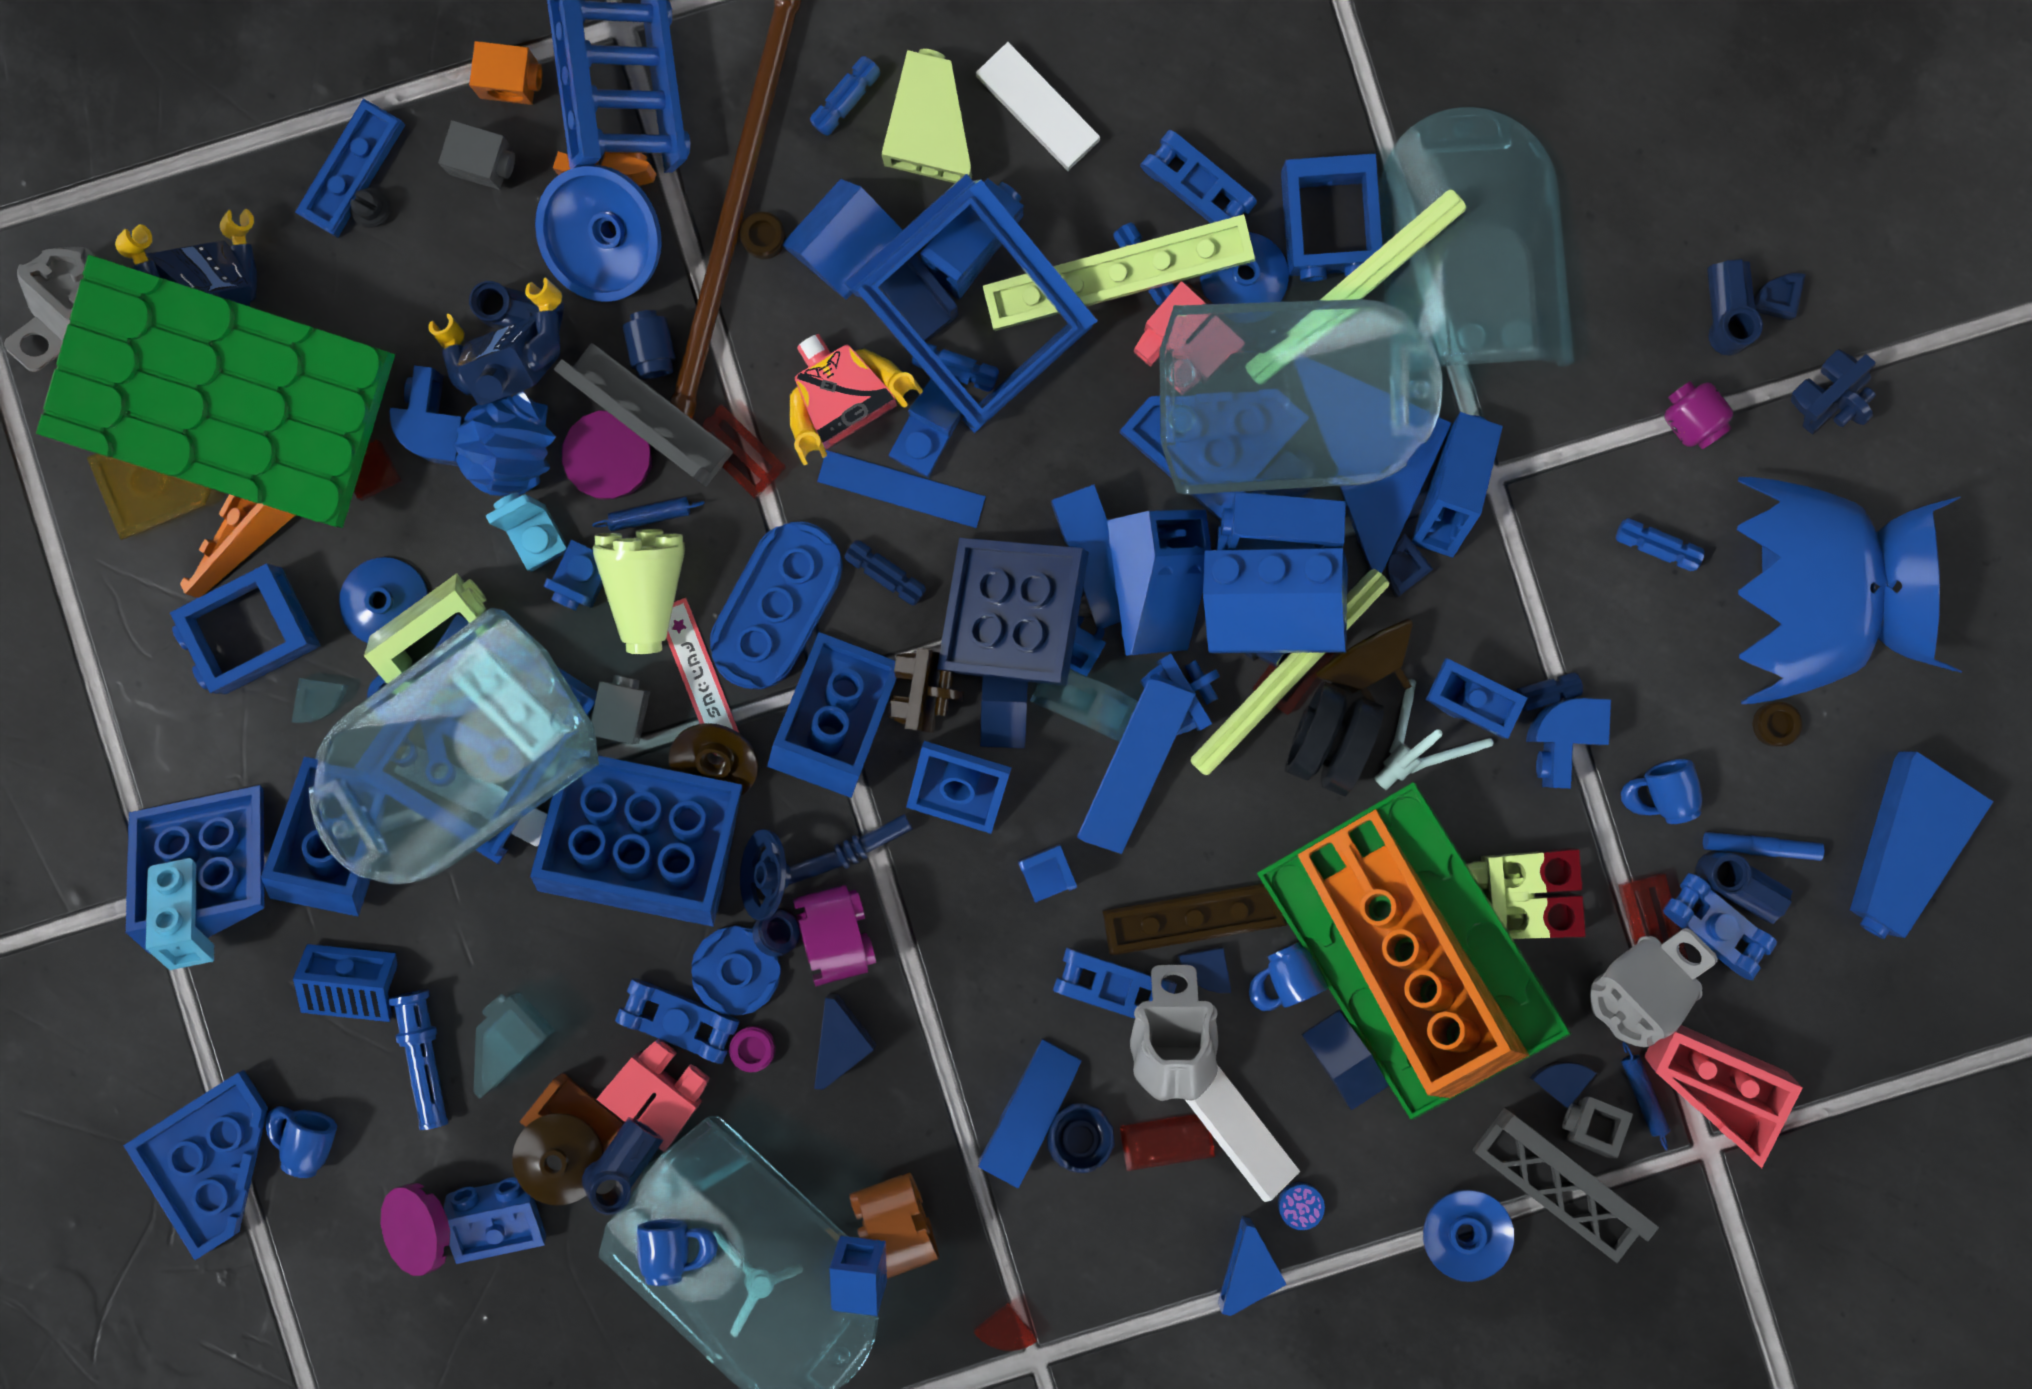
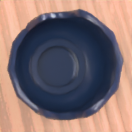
M1076 1103L1059 1111L1047 1132V1148L1052 1159L1060 1167L1072 1172L1089 1173L1095 1171L1096 1168L1101 1167L1107 1162L1115 1146L1112 1124L1101 1109L1088 1104Z

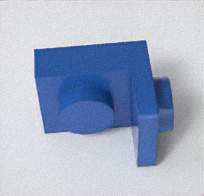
M573 540L570 541L553 579L547 578L544 587L554 591L551 600L575 611L579 604L590 608L593 607L603 586L593 550Z

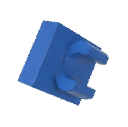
M1079 615L1070 668L1087 677L1106 644L1102 640L1105 631L1099 627L1095 635H1092L1081 629L1080 626L1084 617Z

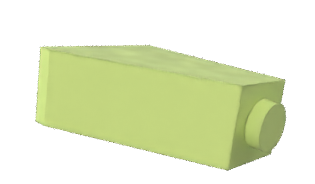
M920 49L919 53L907 50L882 150L884 166L956 183L965 174H968L972 179L952 63L950 60H946L942 53L935 50Z

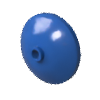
M585 165L561 173L544 190L536 211V238L546 265L557 280L566 288L590 300L609 302L634 294L650 280L656 270L661 254V229L652 203L632 179L606 166ZM609 221L614 224L616 235L610 231Z

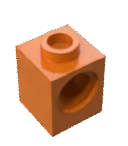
M475 41L469 86L480 99L533 105L534 91H540L543 72L541 64H538L528 47Z

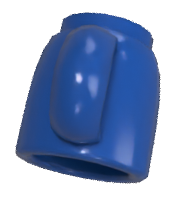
M1676 759L1658 764L1646 771L1645 778L1630 780L1623 786L1620 792L1622 803L1631 812L1649 816L1660 814L1665 818L1667 824L1685 823L1696 819L1702 813L1703 797L1694 763L1688 759ZM1648 786L1655 807L1647 806L1642 802L1638 793L1640 787Z
M1298 942L1267 956L1270 961L1268 967L1254 976L1249 987V997L1252 1004L1259 1010L1271 1011L1278 1008L1281 1004L1284 1008L1303 1002L1328 989V986L1310 952ZM1269 974L1279 997L1277 999L1269 998L1265 991L1264 983Z
M276 1106L269 1111L265 1121L267 1135L272 1144L279 1149L282 1171L298 1178H311L315 1176L317 1171L324 1165L331 1150L338 1128L335 1120L316 1111H293L287 1107ZM284 1119H286L287 1122L285 1125L284 1132L282 1133Z
M675 1219L652 1220L637 1226L638 1264L647 1285L667 1286L680 1283L685 1271L705 1267L716 1256L718 1249L717 1239L708 1229H688L687 1222ZM689 1237H694L699 1241V1252L692 1262L687 1263Z

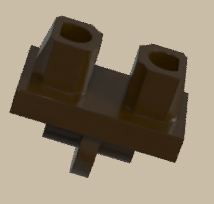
M917 648L916 653H904L896 656L895 677L912 680L910 697L892 695V698L889 700L887 717L905 724V729L934 733L937 715L948 716L950 700L963 701L964 692L952 690L954 672L937 669L939 652Z

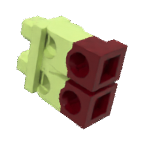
M1561 848L1548 851L1481 856V861L1467 864L1513 939L1586 937L1583 896L1574 893L1535 896V893L1582 890L1579 849Z

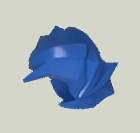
M523 390L516 393L513 397L509 395L485 405L478 404L472 407L465 416L464 421H467L456 429L458 438L453 444L458 452L456 462L466 479L479 490L501 497L512 493L522 495L540 483L539 476L550 469L549 464L545 460L548 454L546 447L556 438L545 426L548 405L534 402Z

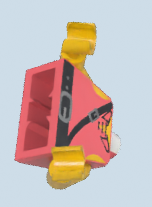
M820 334L809 337L797 347L808 368L794 377L797 387L790 394V427L795 438V450L802 464L808 465L806 455L813 450H819L822 458H825L828 448L896 407V400L902 407H907L908 403L903 398L904 394L912 389L917 390L921 394L923 392L922 388L910 373L902 372L892 361L865 348L854 351L847 344L831 353Z

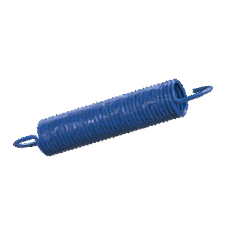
M686 496L678 497V499L665 500L650 505H641V507L608 513V520L595 522L592 526L605 527L608 525L609 530L615 532L667 519L680 518V516H689V508L703 505L705 502H693V505L689 506ZM607 522V524L596 525L599 523Z
M1623 1041L1625 1053H1628L1626 1047L1630 1053L1629 1057L1621 1060L1623 1069L1626 1071L1625 1073L1630 1081L1634 1096L1638 1100L1637 1102L1648 1125L1647 1127H1649L1651 1136L1661 1135L1660 1141L1667 1151L1668 1144L1665 1135L1671 1129L1665 1119L1640 1056L1632 1055L1629 1046Z

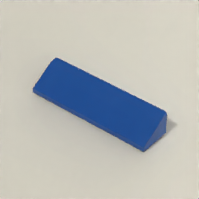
M1158 674L1150 676L1077 835L1078 839L1120 854L1124 852L1196 695L1195 692Z

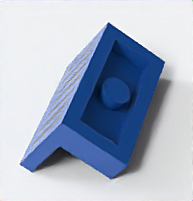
M307 944L293 977L301 1013L390 1022L392 1011L388 1001V991L398 966L396 953Z

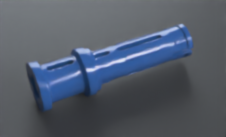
M429 989L411 991L388 998L389 1005L395 1008L399 1033L395 1035L396 1042L399 1043L400 1047H405L419 1120V1130L433 1129L449 1123L446 1117L432 1040L436 1039V1034L438 1033L437 1028L431 1026L426 1001L430 997Z

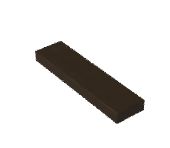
M1263 883L1102 910L1110 956L1287 926L1286 919Z

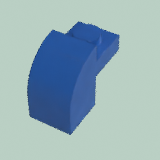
M414 365L413 377L407 378L404 389V399L409 404L408 410L390 408V422L393 432L399 442L412 453L434 463L458 466L456 462L458 452L453 444L458 438L456 429L467 420L464 421V418L459 416L438 414L444 375L431 367Z
M1586 698L1561 700L1560 702L1548 705L1536 715L1528 729L1526 742L1544 743V751L1538 752L1536 761V773L1538 778H1542V787L1571 789L1573 744L1609 745L1611 700Z

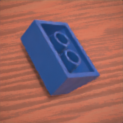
M1343 548L1206 550L1204 557L1203 599L1209 653L1346 652L1348 563Z

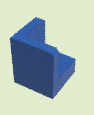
M1060 844L1018 860L1035 903L1067 889L1070 891L1077 888Z
M840 1236L829 1268L831 1308L839 1312L878 1316L887 1284L886 1241Z

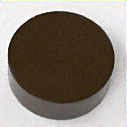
M757 212L747 217L740 229V239L744 248L751 256L758 259H770L778 255L784 248L783 243L786 240V233L781 221L775 215L768 212Z
M1785 702L1767 703L1756 711L1752 723L1753 731L1756 737L1768 746H1787L1799 737L1802 731V718L1798 710L1791 704Z

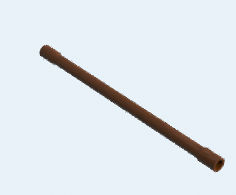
M774 0L772 19L675 391L670 397L669 402L692 420L697 405L696 396L794 19L800 9L802 0Z

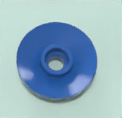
M1249 232L1255 256L1254 262L1200 276L1202 292L1208 303L1221 315L1234 320L1249 321L1267 315L1281 302L1288 286L1289 271L1283 253L1271 240ZM1241 266H1249L1254 271V277L1244 280L1239 276L1238 269Z
M375 558L360 564L347 576L340 592V612L345 625L352 634L368 643L370 635L429 593L424 579L409 564L394 558ZM382 592L385 594L387 601L383 608L377 609L373 604V598L376 594Z
M1459 1190L1445 1195L1430 1209L1423 1227V1243L1429 1259L1443 1274L1459 1281L1473 1282L1494 1275L1505 1265L1514 1245V1228L1508 1212L1495 1198L1477 1190ZM1462 1225L1472 1226V1235L1467 1239H1460L1458 1237V1230Z

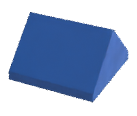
M840 179L786 238L783 247L841 297L847 300L853 292L844 282L896 237L902 229L861 186Z
M924 741L906 808L991 834L1011 767Z

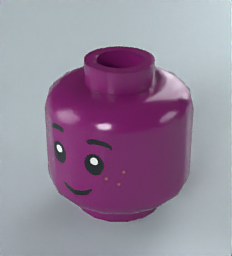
M1689 381L1668 396L1672 405L1666 410L1664 419L1685 446L1694 447L1699 445L1701 449H1704L1732 429L1728 422L1733 417V410L1712 383L1706 382L1695 387Z

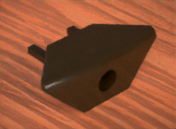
M1408 618L1382 629L1350 647L1346 652L1338 654L1316 672L1318 678L1346 685L1352 694L1360 690L1364 698L1373 702L1375 700L1367 687L1392 672H1395L1405 690L1412 687L1401 669L1413 626L1412 621Z

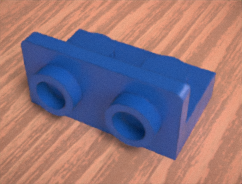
M515 1177L504 1179L499 1183L475 1188L464 1187L446 1195L443 1209L447 1215L451 1233L449 1246L456 1264L545 1246L546 1232L535 1200L523 1190Z

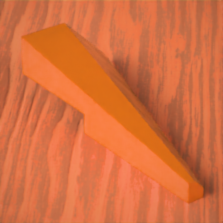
M229 494L219 512V515L224 520L213 540L204 539L199 551L205 555L191 578L183 577L180 583L184 593L196 598L206 594L295 515Z

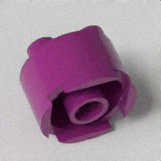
M845 884L793 898L795 908L804 907L805 913L797 914V919L811 970L820 969L821 972L812 975L815 987L868 973V965L875 964L876 959L870 937L867 936V933L860 934L857 921L865 919L859 893H856V890L848 891Z

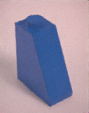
M987 178L984 182L1014 220L1019 223L1023 218L1024 205L1020 203L1021 196L1008 184L1000 182L997 186ZM969 205L926 245L920 255L922 263L939 284L960 300L1002 243Z
M1463 412L1458 414L1446 435L1411 540L1414 545L1452 558L1454 557L1482 513L1503 426L1487 421L1481 416L1469 415Z

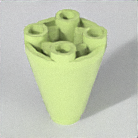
M641 529L636 531V538H622L621 533H600L595 535L593 555L620 639L626 643L627 653L651 654L662 651V641L667 637L685 553V542H683L682 534H663L662 529Z

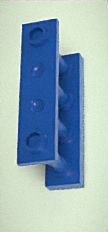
M547 0L570 169L585 165H595L601 159L604 152L662 153L664 173H673L688 159L690 137L688 132L683 129L670 34L672 22L671 3L668 0H641V4L585 0ZM585 20L644 22L647 47L591 45L589 40H585L583 24ZM591 64L650 66L653 91L597 89L594 84H591L589 68ZM597 108L656 109L659 135L603 134L601 129H597L595 112Z

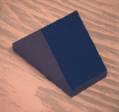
M983 677L980 747L1025 748L1027 681Z
M829 993L825 998L814 1089L824 1090L871 1053L877 1045L838 994Z
M1339 1010L1301 1034L1351 1111L1389 1086L1373 1056Z

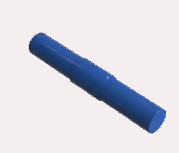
M1705 832L1703 836V848L1705 850L1821 861L1824 857L1823 843Z

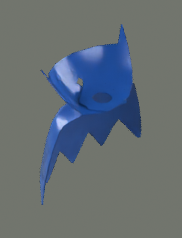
M1738 477V482L1778 500L1779 503L1771 509L1738 525L1737 531L1780 557L1767 570L1738 590L1739 596L1781 624L1770 634L1740 653L1739 659L1782 677V679L1771 687L1749 696L1741 702L1742 704H1755L1782 699L1819 688L1851 675L1866 665L1873 653L1877 639L1892 651L1909 659L1952 671L1963 672L1946 663L1935 660L1940 616V570L1933 514L1935 510L1961 497L1909 511L1891 520L1877 532L1864 508L1848 499L1799 484L1765 478ZM1897 581L1902 584V588L1898 593L1893 590ZM1875 584H1877V585L1879 586V588H1878L1876 591H1875Z

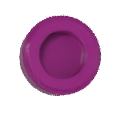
M747 1026L738 1031L732 1038L729 1047L732 1062L736 1067L745 1072L763 1070L773 1060L776 1052L773 1036L768 1030L760 1026Z

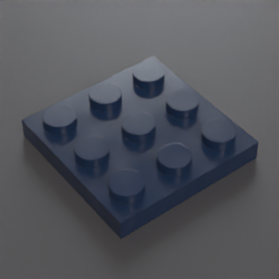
M959 538L937 669L956 674L1067 686L1089 552L1083 548Z

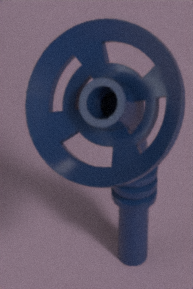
M903 814L861 837L855 834L852 836L851 842L846 839L843 841V846L840 844L834 845V851L792 866L786 863L784 849L776 833L765 829L756 831L745 847L740 869V890L747 913L755 920L771 918L777 911L784 889L788 885L842 866L848 869L850 868V862H853L855 865L859 863V857L864 860L867 859L869 852L913 830L907 816ZM765 846L766 849L762 852V854H761V856H760V858H759V860H758L759 854H760L762 848ZM756 886L761 889L762 894L765 896L762 904L758 899Z

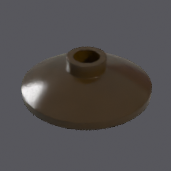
M703 723L688 727L675 738L669 752V764L672 771L742 784L741 796L752 787L758 774V758L752 745L737 731L719 724Z
M565 1113L548 1114L531 1122L520 1133L513 1149V1170L520 1186L532 1198L549 1205H567L586 1196L582 1186V1176L585 1169L591 1163L601 1158L604 1150L597 1133L584 1120ZM556 1155L561 1159L562 1167L560 1170H553L548 1166V1156Z

